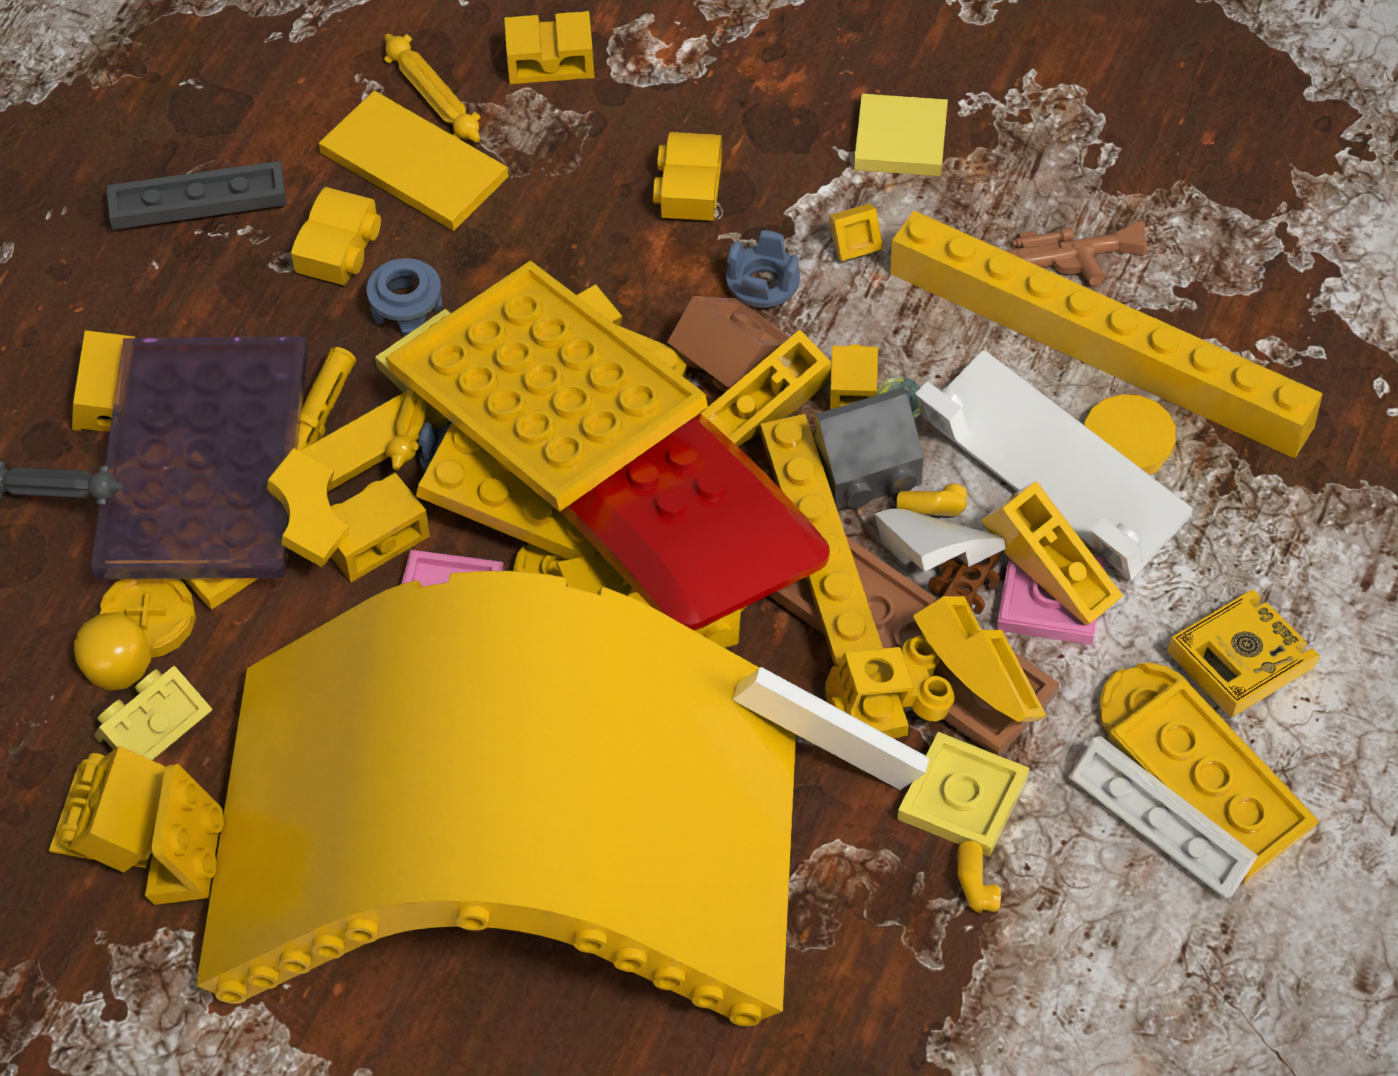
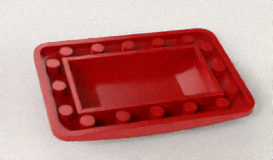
M700 413L561 511L652 608L693 631L701 629L821 570L827 565L830 556L829 544L799 508L735 443Z

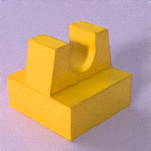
M871 203L829 215L828 221L831 237L834 242L836 256L841 261L883 250L877 211Z

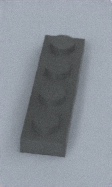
M281 161L107 185L109 219L112 230L287 205Z

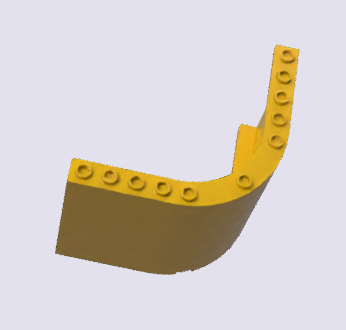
M517 571L450 573L449 582L422 587L418 580H414L387 589L247 668L223 815L224 825L220 834L216 858L217 868L213 877L196 986L214 993L216 998L222 1002L238 1004L382 937L411 930L435 927H461L471 931L498 928L540 935L574 945L579 951L593 953L614 963V966L622 971L633 972L652 981L660 989L676 992L692 1000V1003L698 1007L714 1010L730 1018V1021L736 1025H757L762 1019L783 1012L796 734L732 700L737 685L759 667L660 611L614 590L601 587L598 593L595 594L566 587L567 578Z

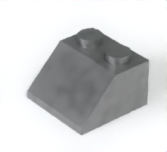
M904 387L815 415V444L837 511L849 507H862L871 500L893 493L898 494L900 491H910L915 486L922 484L924 457L908 395Z

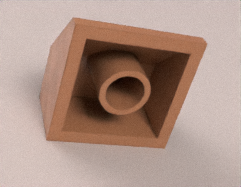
M692 296L667 343L681 352V358L685 364L698 370L704 369L714 377L712 383L726 392L787 341L790 336L736 298Z

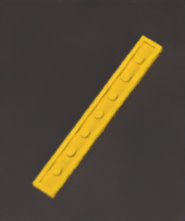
M596 284L577 295L609 321L618 326L621 325L622 315ZM407 391L301 450V452L334 470L332 484L328 492L388 458L386 449L390 441L397 436V421ZM431 405L425 422L433 424L435 430L448 424L450 420Z

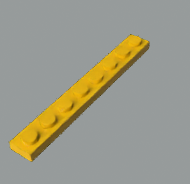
M806 414L760 423V435L776 485L799 508L829 544L830 556L827 565L806 578L834 666H839L844 652L883 649ZM874 660L865 665L866 674L876 682H887L892 678L890 668L884 662ZM898 692L861 696L855 709V718L892 738L908 735L909 725Z

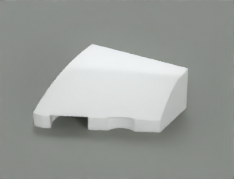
M896 508L875 513L881 544L904 565L913 561L924 572L956 556L970 567L1006 549L1004 538L998 535L946 522L908 509Z

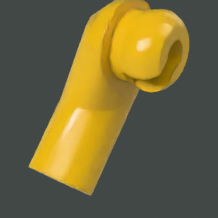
M956 483L946 485L942 491H900L897 496V508L908 509L924 515L956 517L966 509L968 495L966 489Z
M971 840L961 843L958 847L957 876L969 907L982 914V910L998 911L1001 902V888L997 884L983 885V847L980 843Z

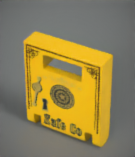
M1254 589L1172 636L1167 652L1231 718L1310 671L1320 659V654L1314 648L1301 653L1305 650L1307 641L1267 602L1258 606L1262 597ZM1207 647L1237 676L1236 678L1227 683L1203 658Z

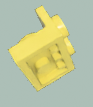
M175 666L163 675L158 669H155L134 687L139 695L124 705L119 699L98 716L97 719L102 725L93 736L99 743L105 740L113 750L120 745L153 761L210 714L213 709Z

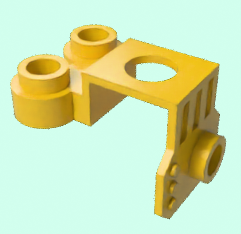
M924 635L908 639L904 643L902 650L900 647L844 652L839 666H832L825 686L827 703L855 717V709L861 696L898 692L902 707H912L914 712L925 720L939 721L947 716L955 696L951 684L946 679L940 676H932L938 666L940 657L930 646ZM874 660L884 662L889 666L892 678L887 682H876L866 674L865 665Z

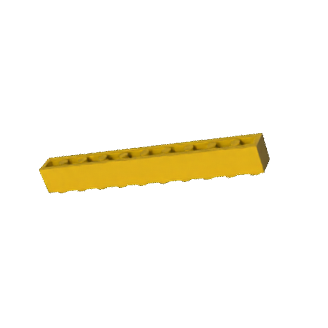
M914 210L892 239L891 275L1295 459L1315 427L1323 393Z

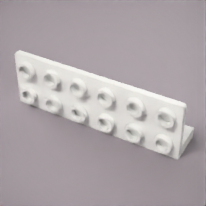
M981 351L947 388H943L940 391L927 381L915 393L922 417L1016 491L1037 481L1082 542L1099 556L1106 557L1108 563L1130 580L1143 569L1192 516L1191 506L987 351Z

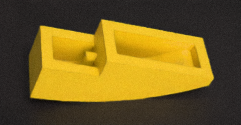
M943 596L913 615L926 640L944 664L977 696L1017 722L1040 721L1047 717L1003 630H982L965 596Z

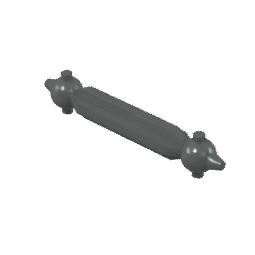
M0 461V499H2L3 493L7 491L14 495L81 499L93 495L97 498V504L106 505V500L123 488V484L109 473V467L99 466V472L92 474L86 470L15 467L8 470L5 468V462Z

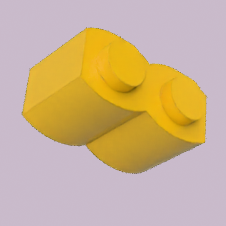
M669 132L667 145H659L658 171L664 172L663 178L655 177L653 202L654 204H661L662 218L715 220L722 163V135Z
M324 187L314 202L309 219L300 229L294 242L291 257L295 273L340 285H345L352 274H358L364 261V248L370 240L374 241L377 238L381 226V217L377 215L374 199Z

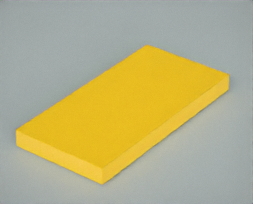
M375 90L319 142L321 154L452 231H455L509 177L507 166Z
M1183 677L1112 729L1107 739L1117 749L1258 855L1256 861L1241 883L1243 885L1311 832L1319 822L1310 810Z

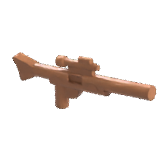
M1139 221L1114 234L1073 240L1074 232L1070 227L1063 228L1059 232L1040 235L1036 231L1019 233V238L1012 240V247L1017 246L1018 249L1006 250V252L1042 268L1054 266L1055 270L1061 274L1082 273L1091 286H1097L1104 281L1105 274L1095 261V254L1118 251L1145 255L1147 252V242L1144 236L1145 222Z

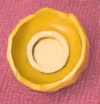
M120 612L99 614L83 624L77 632V638L74 640V654L80 670L93 685L107 691L128 688L142 678L151 662L152 655L147 645L144 631L137 625L136 620Z

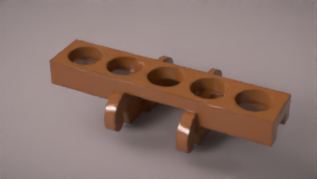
M1004 551L986 558L988 561L987 565L976 563L968 567L964 562L962 563L954 559L940 564L939 570L942 574L940 577H932L929 580V591L940 598L943 596H965L970 608L972 604L975 605L974 613L981 614L985 607V602L977 593L986 578L990 580L988 583L990 589H995L999 584L1000 577L993 569Z

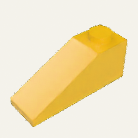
M798 330L700 414L739 446L760 433V423L785 418L831 381V361L801 330Z
M1037 481L1013 493L981 519V522L990 533L1004 538L1006 549L1003 551L1009 559L1085 625L1091 624L1123 597V594Z

